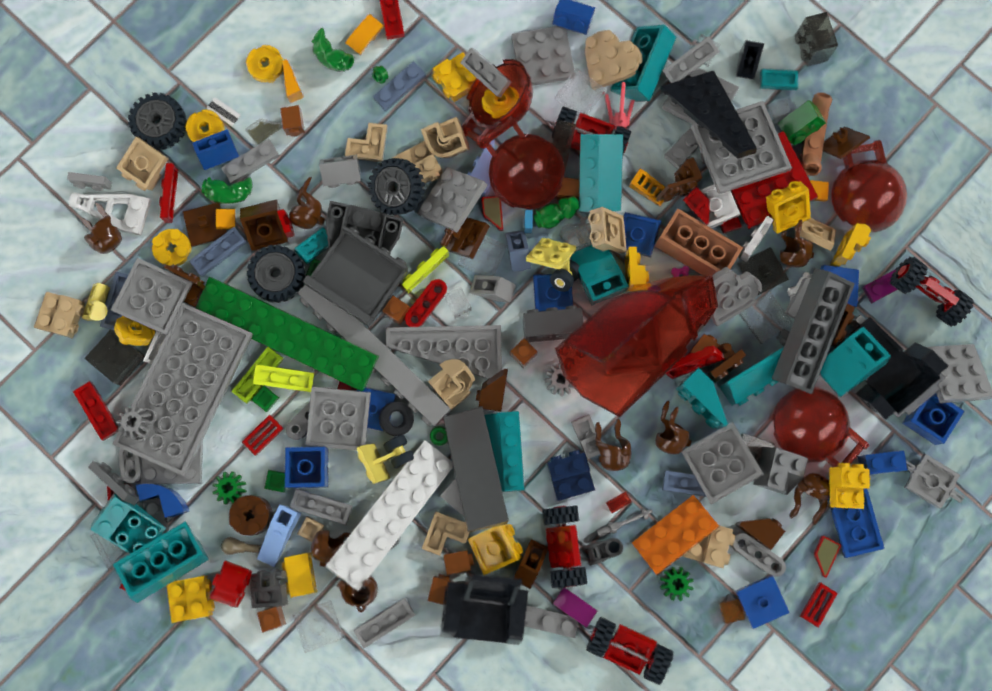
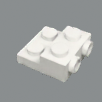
M715 184L700 190L710 200L708 227L715 228L724 224L723 222L741 215L731 191L718 194ZM699 217L696 218L698 221L705 224Z

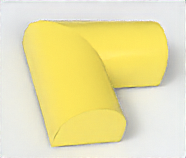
M101 283L93 284L82 315L83 320L99 321L107 316L108 309L105 302L110 291L109 286Z

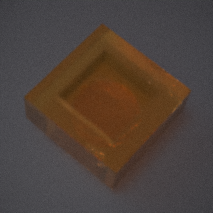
M739 599L719 603L725 624L745 619Z

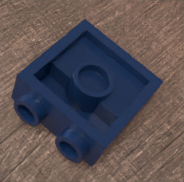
M580 450L569 452V457L562 458L561 455L550 458L551 462L547 463L557 501L595 491L585 452L580 453Z

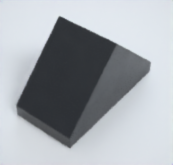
M745 40L739 52L737 77L755 79L764 43Z

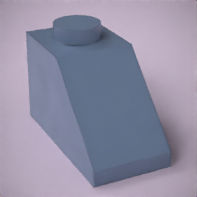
M525 232L506 233L512 272L531 269L530 262L526 261L529 248Z

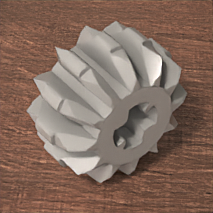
M559 363L558 370L552 365V372H546V375L551 378H546L544 382L551 383L547 386V390L554 388L553 395L557 393V390H560L559 394L563 396L564 390L567 394H570V388L575 389L576 385L572 382L577 381V377H571L575 370L568 372L569 365L562 369V364ZM559 375H561V378L562 376L565 377L564 384H561V382L557 383Z
M133 405L132 409L126 407V414L119 413L122 419L116 421L117 424L121 425L117 430L124 432L123 436L126 438L129 436L133 440L137 436L143 438V431H150L147 425L153 424L152 421L147 420L151 415L150 413H145L146 409L143 407L138 408L136 405Z

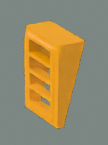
M284 59L283 70L286 95L289 102L293 103L304 96L288 60Z
M640 168L629 187L658 206H661L664 201L657 202L656 195L660 190L663 191L665 186ZM642 178L643 182L639 185L638 182ZM648 182L650 185L646 190L644 186ZM653 186L656 187L654 193L651 194L650 191Z

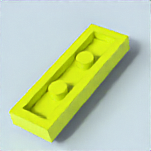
M444 246L440 249L436 248L431 253L430 259L426 262L422 261L417 266L416 272L408 274L403 279L402 287L408 294L449 257V251Z
M255 364L253 384L311 392L314 373Z

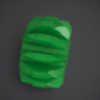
M233 471L230 474L223 472V478L220 476L216 477L219 483L212 484L213 487H217V490L213 491V495H218L216 500H223L225 505H228L229 502L233 504L236 498L242 497L240 492L246 493L247 491L241 487L246 485L245 481H241L242 475L236 476V473ZM233 486V490H226V487Z
M671 567V574L665 570L664 574L667 578L660 577V580L665 582V584L660 585V589H667L663 595H670V600L673 601L676 596L679 601H682V594L689 597L690 595L686 590L693 591L694 589L692 586H688V583H692L694 580L692 578L686 579L690 572L686 571L683 573L682 567H679L677 572L675 567ZM678 578V582L681 583V586H677V589H675V585H672L673 581H677Z

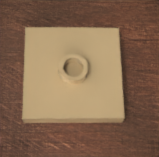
M811 218L802 222L800 237L831 251L834 246L836 230Z

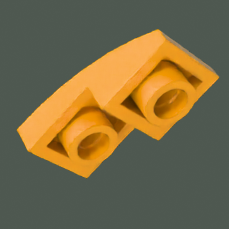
M369 14L345 43L361 55L369 43L376 38L384 25Z

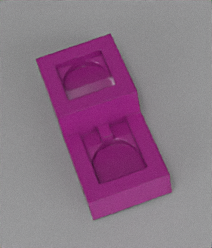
M566 588L561 590L552 603L586 628L598 612Z

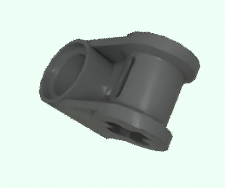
M609 538L583 546L587 550L590 566L616 557L623 551L622 542L616 538ZM613 541L619 544V550L615 553L610 552L608 549L609 544Z

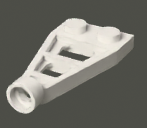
M73 192L70 195V207L80 209L98 219L104 217L99 212L93 210L95 202H108L105 212L110 215L112 226L117 227L123 232L142 235L151 205L149 198L132 194L82 195ZM115 204L128 205L123 220H119L111 215Z

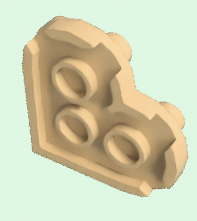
M610 30L598 31L585 41V57L593 90L632 77L636 74L635 71L638 69L639 64L642 63V54L639 48L631 41L620 42L619 38Z

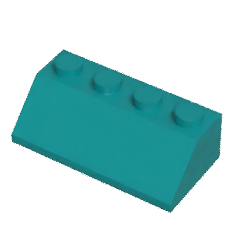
M665 24L636 28L631 42L639 48L642 54V63L639 64L635 75L612 84L610 89L612 92L621 95L622 82H625L626 98L634 101L651 100L677 38Z
M581 134L579 212H590L600 207L611 211H621L623 134Z
M783 348L720 386L731 406L735 404L741 406L749 401L748 396L752 394L757 396L764 392V386L768 384L773 386L778 383V381L772 379Z
M519 411L484 415L502 492L524 491Z
M185 521L115 562L113 566L129 598L138 603L205 563L209 558Z

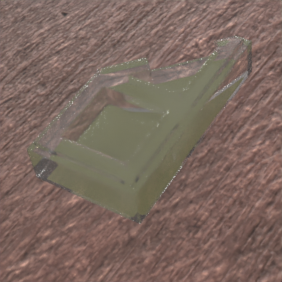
M259 119L245 128V131L253 142L258 145L283 128V124L279 121L273 122Z

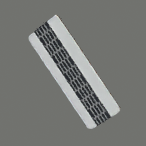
M214 98L206 108L217 113L220 119L231 126L240 117L239 113L217 98Z

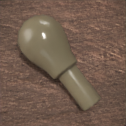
M227 537L221 543V549L228 555L244 552L259 553L260 545L245 544V542L236 538Z

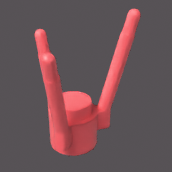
M622 82L620 110L615 113V116L612 114L609 96L605 94L609 123L615 125L614 130L617 129V126L627 129L635 102L631 100L626 116V113H624L625 82Z

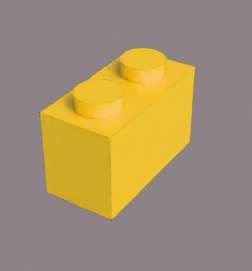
M311 552L284 557L282 569L287 574L288 582H285L287 594H290L292 598L318 592Z

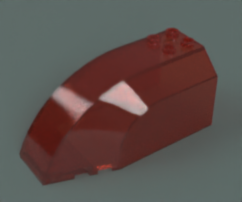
M689 275L661 279L638 286L607 302L555 348L564 377L583 398L621 417L687 353L686 347L691 340L695 341L698 337L697 331L700 326H705L718 308L713 277Z

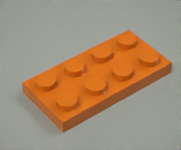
M692 495L634 540L632 544L654 573L658 575L719 528V525L699 500Z

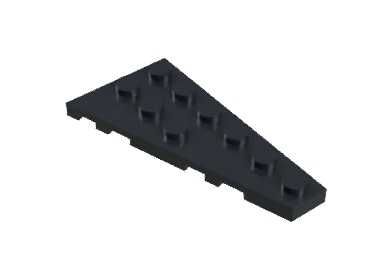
M714 70L661 86V92L664 95L667 94L675 105H680L684 112L702 128L705 127L713 138L717 137L722 142V145L736 158L756 153V145Z

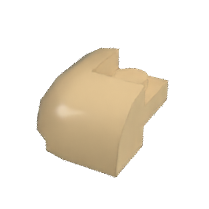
M457 116L441 124L436 122L421 129L429 151L437 157H454L469 150L467 137L464 135Z
M458 359L446 360L439 364L442 370L428 381L434 391L451 410L468 397L471 393L469 390L472 383L475 381L474 375L467 365Z

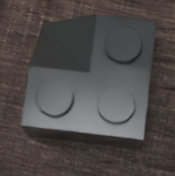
M762 447L758 465L764 475L755 479L753 485L788 495L804 478L808 458L776 447Z

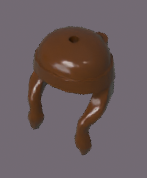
M309 177L299 189L297 196L299 206L292 207L289 213L290 221L301 229H311L316 224L323 225L325 222V218L321 216V203L306 192L312 177ZM302 195L305 197L306 203L301 200Z
M95 203L98 212L104 218L100 219L94 226H92L90 221L82 218L84 226L91 232L85 235L84 239L93 250L100 254H108L121 244L122 236L118 228L112 226L111 217L105 212L103 206Z
M802 219L795 226V238L786 236L787 230L781 233L786 248L785 250H780V260L784 265L794 268L806 266L809 259L813 258L815 253L812 252L813 243L800 238Z
M667 401L662 408L660 417L665 425V431L657 433L655 444L661 451L676 455L680 454L686 446L690 447L692 440L689 439L688 431L674 423L679 407L672 411L670 420L665 419L670 401Z
M620 419L616 420L614 430L616 439L620 442L622 449L602 442L601 425L597 422L595 426L596 446L601 454L598 456L599 462L604 469L609 471H620L627 468L632 455L630 441L620 434Z
M809 473L795 488V507L790 512L789 517L792 519L797 516L801 507L802 493L805 492L817 498L820 503L819 510L812 518V523L815 525L827 509L828 500L830 499L829 479L822 474Z
M320 530L314 535L311 544V554L313 558L320 561L319 566L326 567V564L329 563L344 544V538L349 537L351 533L344 532L335 539L330 537V531Z
M371 575L363 581L359 591H356L344 580H340L337 584L344 601L351 606H356L358 612H363L366 606L372 603L377 596V582Z

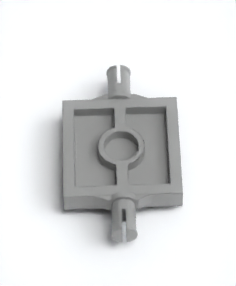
M923 454L916 465L906 460L907 470L911 473L904 488L938 509L942 508L945 501L950 497L959 503L963 501L964 495L954 490L960 476L958 473L927 454Z

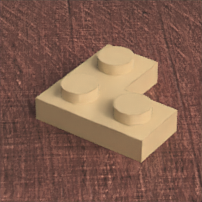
M368 123L366 140L347 138L345 156L357 154L358 160L383 161L387 125Z
M435 511L422 549L440 556L447 537L466 544L470 534L467 531L466 522Z

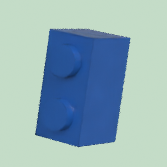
M559 0L552 24L587 35L592 23L595 7L573 0Z
M228 129L192 143L204 170L239 157Z
M904 451L857 456L858 463L864 464V468L869 469L870 475L907 470Z

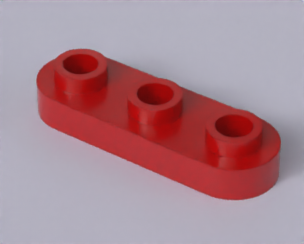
M432 280L405 315V322L408 327H421L445 297L447 286L443 280ZM436 287L441 288L439 293H436L434 290ZM425 302L430 303L428 308L423 307ZM413 317L418 318V321L416 323H413L411 321Z

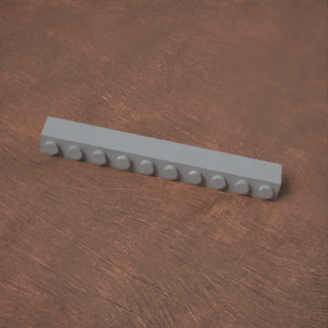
M306 285L298 292L301 296L300 302L307 308L311 306L315 310L313 314L320 321L324 319L328 323L326 327L333 334L337 331L342 336V339L379 355L372 372L378 371L382 375L380 379L387 386L391 384L396 389L394 393L401 400L405 398L410 402L408 406L414 413L419 411L423 415L421 419L428 426L432 424L436 427L443 420V417L451 412V409L359 320Z

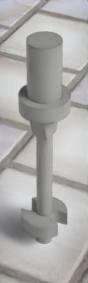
M645 508L640 509L641 513L622 522L608 523V526L596 530L599 538L609 533H617L621 526L641 517H644L645 520L649 519L648 514L653 513L652 510L646 511Z

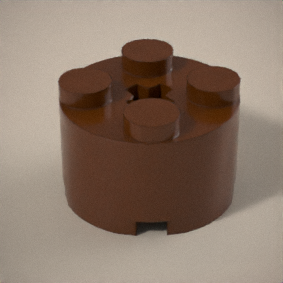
M253 495L242 496L230 508L229 524L239 534L247 536L258 535L269 528L274 515L269 502L262 497ZM249 512L255 515L254 519H250L248 516Z

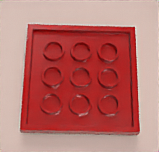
M784 131L778 133V136L792 169L788 172L731 190L748 229L762 224L767 216L772 218V215L767 210L766 197L771 195L773 190H782L789 187V184L793 181H801L809 189L810 202L818 198Z

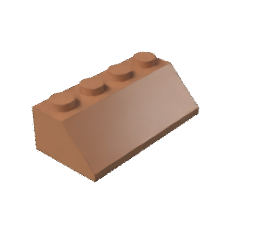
M680 209L676 210L655 244L656 248L706 278L711 277L725 267L731 269L743 249L742 246Z

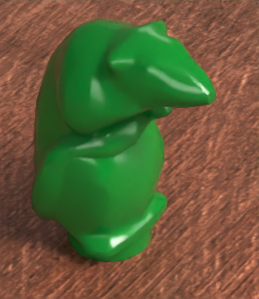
M320 28L312 40L314 55L325 67L338 72L350 70L354 64L353 55L347 54L340 49H333L325 37L324 28Z
M208 177V179L203 181L202 193L205 194L207 199L217 203L232 204L243 202L248 195H251L252 179L248 177L244 181L228 186L222 180H212Z
M575 196L560 199L558 204L551 203L539 211L535 210L536 214H533L538 228H554L564 218L571 219L577 212V209H579V201Z

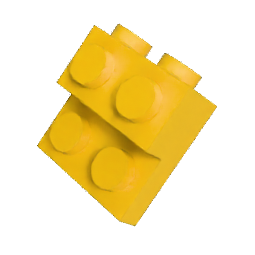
M464 52L451 60L447 58L432 68L434 81L436 84H441L444 95L448 99L451 98L453 102H456L483 84L461 64L465 57Z
M793 181L789 184V187L782 190H773L771 195L766 197L767 210L772 215L773 230L777 234L796 226L800 219H802V222L811 219L809 189L801 181Z
M857 223L844 234L830 266L839 267L842 264L845 265L847 260L853 258L855 252H860L862 247L868 245L871 239L869 236L871 229L868 225Z
M629 247L624 256L625 279L629 286L626 293L638 296L642 295V291H645L646 283H649V271H646L645 265H638L640 264L641 257L640 253H637V247Z
M837 463L838 467H829L830 508L864 509V489H870L869 469L864 468V464H851L850 467V463Z
M511 524L492 527L468 538L483 575L522 558L523 549L520 543H516L513 535H515V531Z
M208 575L174 581L167 585L172 623L213 615L215 603L214 600L210 599L212 582L208 579Z

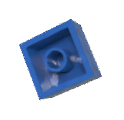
M935 393L910 415L907 414L902 424L934 445L944 444L965 411L952 402L940 403Z
M285 448V488H327L329 448Z

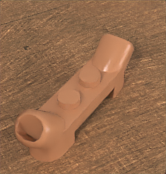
M816 93L812 99V103L818 107L826 124L805 138L802 153L799 156V161L808 176L818 175L822 169V151L829 109L833 100L826 93Z

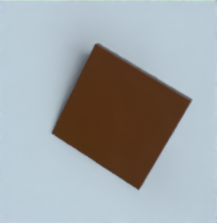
M840 127L838 132H833V135L824 141L822 152L842 159L870 139V136L848 127Z
M220 203L183 211L191 247L216 241L227 232L226 229H216V209H221Z

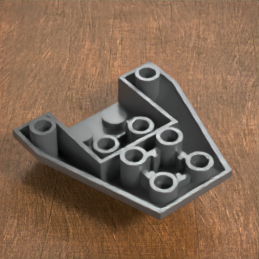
M330 201L326 216L329 250L342 233V226L344 225L347 228L353 227L359 232V236L370 238L375 242L374 245L379 249L383 247L391 253L400 238L404 219L355 205Z

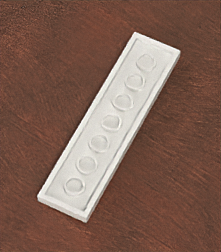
M427 441L421 444L413 455L414 459L406 463L326 565L328 569L356 591L360 590L363 581L368 579L453 468V462Z

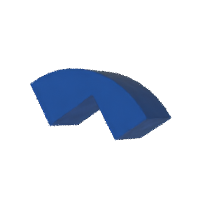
M157 484L136 485L140 501L160 497L165 518L189 512L184 499L173 489Z

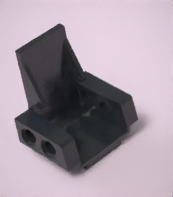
M871 317L834 347L836 349L849 336L864 327L891 355L887 364L864 381L867 384L855 393L870 410L885 420L892 414L900 417L904 413L910 415L941 389L938 386L944 380L941 372L949 367L932 349L916 342L904 351Z
M472 574L470 577H465V583L448 582L445 588L440 637L519 645L524 635L528 590H519L522 580Z

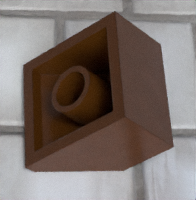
M277 199L240 208V221L252 251L263 247L266 248L269 245L274 246L288 242V237L283 231L277 213L280 210Z

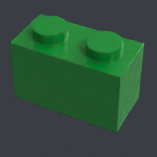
M810 100L778 122L781 131L785 132L789 142L794 146L803 142L806 137L818 131L826 124L818 107Z

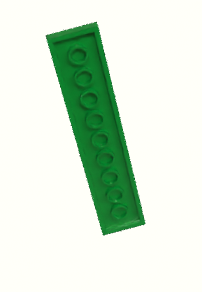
M213 277L208 278L196 305V309L251 332L253 340L360 391H364L379 358V355Z

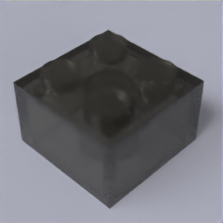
M827 12L805 17L795 34L796 44H799L801 59L805 61L806 67L827 62L838 47Z
M110 329L84 359L112 383L121 386L142 363L145 355L133 345L121 344L115 331Z

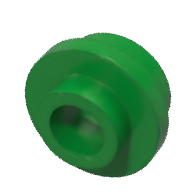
M383 66L373 67L372 76L374 80L380 84L385 83L388 79L386 69Z
M437 426L431 430L430 440L433 444L442 446L448 442L444 427ZM437 433L443 434L441 440L436 439Z

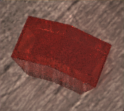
M625 491L607 501L606 504L611 513H614L632 501Z

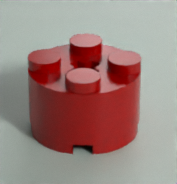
M225 560L221 567V574L217 573L214 577L212 585L215 587L210 594V599L237 608L245 596L246 586H249L252 570Z

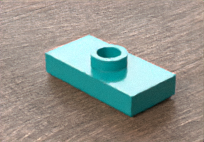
M761 69L760 89L797 90L798 70Z
M322 227L294 248V251L306 264L329 248L327 230Z

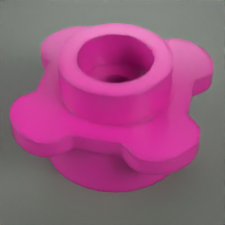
M683 266L682 268H673L671 270L675 286L691 283L689 267Z

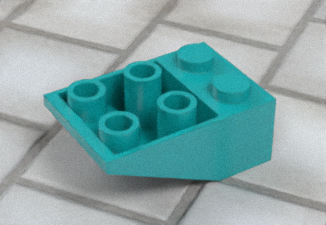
M590 245L574 252L570 257L571 260L579 265V279L591 306L627 291L629 287L610 250L601 251Z
M862 327L826 356L819 375L841 398L886 365L891 355Z
M700 368L696 369L676 388L677 394L682 400L688 401L692 405L691 408L696 414H702L706 418L705 422L712 429L716 428L717 430L721 429L728 422L714 383Z
M114 493L92 522L90 530L131 554L161 536L166 527L137 504L127 503Z

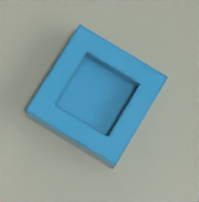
M525 210L524 232L532 233L533 210Z

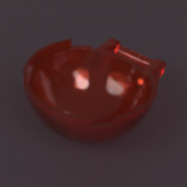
M504 59V64L498 66L492 64L511 81L509 86L516 89L519 94V100L516 105L501 118L495 119L483 109L482 97H484V92L488 88L478 78L475 79L470 87L466 98L469 101L468 110L470 115L461 127L464 135L477 142V146L482 149L490 144L501 129L509 128L521 121L530 109L534 92L533 83L529 72L520 61ZM477 125L486 128L481 135L473 131Z
M510 115L507 117L508 120L486 136L482 135L480 137L492 155L488 172L490 184L495 195L512 208H526V210L540 208L554 199L560 191L565 173L564 162L559 151L552 143L538 135L524 134L513 116ZM513 126L518 135L504 141L495 150L490 142Z
M875 140L873 143L860 145L843 157L845 168L834 181L831 191L832 204L839 218L852 226L857 223L866 224L870 227L871 232H879L892 226L901 217L907 203V188L903 177L898 170L886 162L881 140ZM874 150L876 160H861L853 163L851 154Z
M814 387L812 394L794 389L782 397L775 407L772 416L775 431L773 434L778 445L785 451L808 458L807 463L827 461L832 467H838L837 463L839 462L834 456L842 450L848 438H851L857 445L841 463L851 464L863 449L866 450L869 447V444L850 428L849 414L843 402L828 390Z

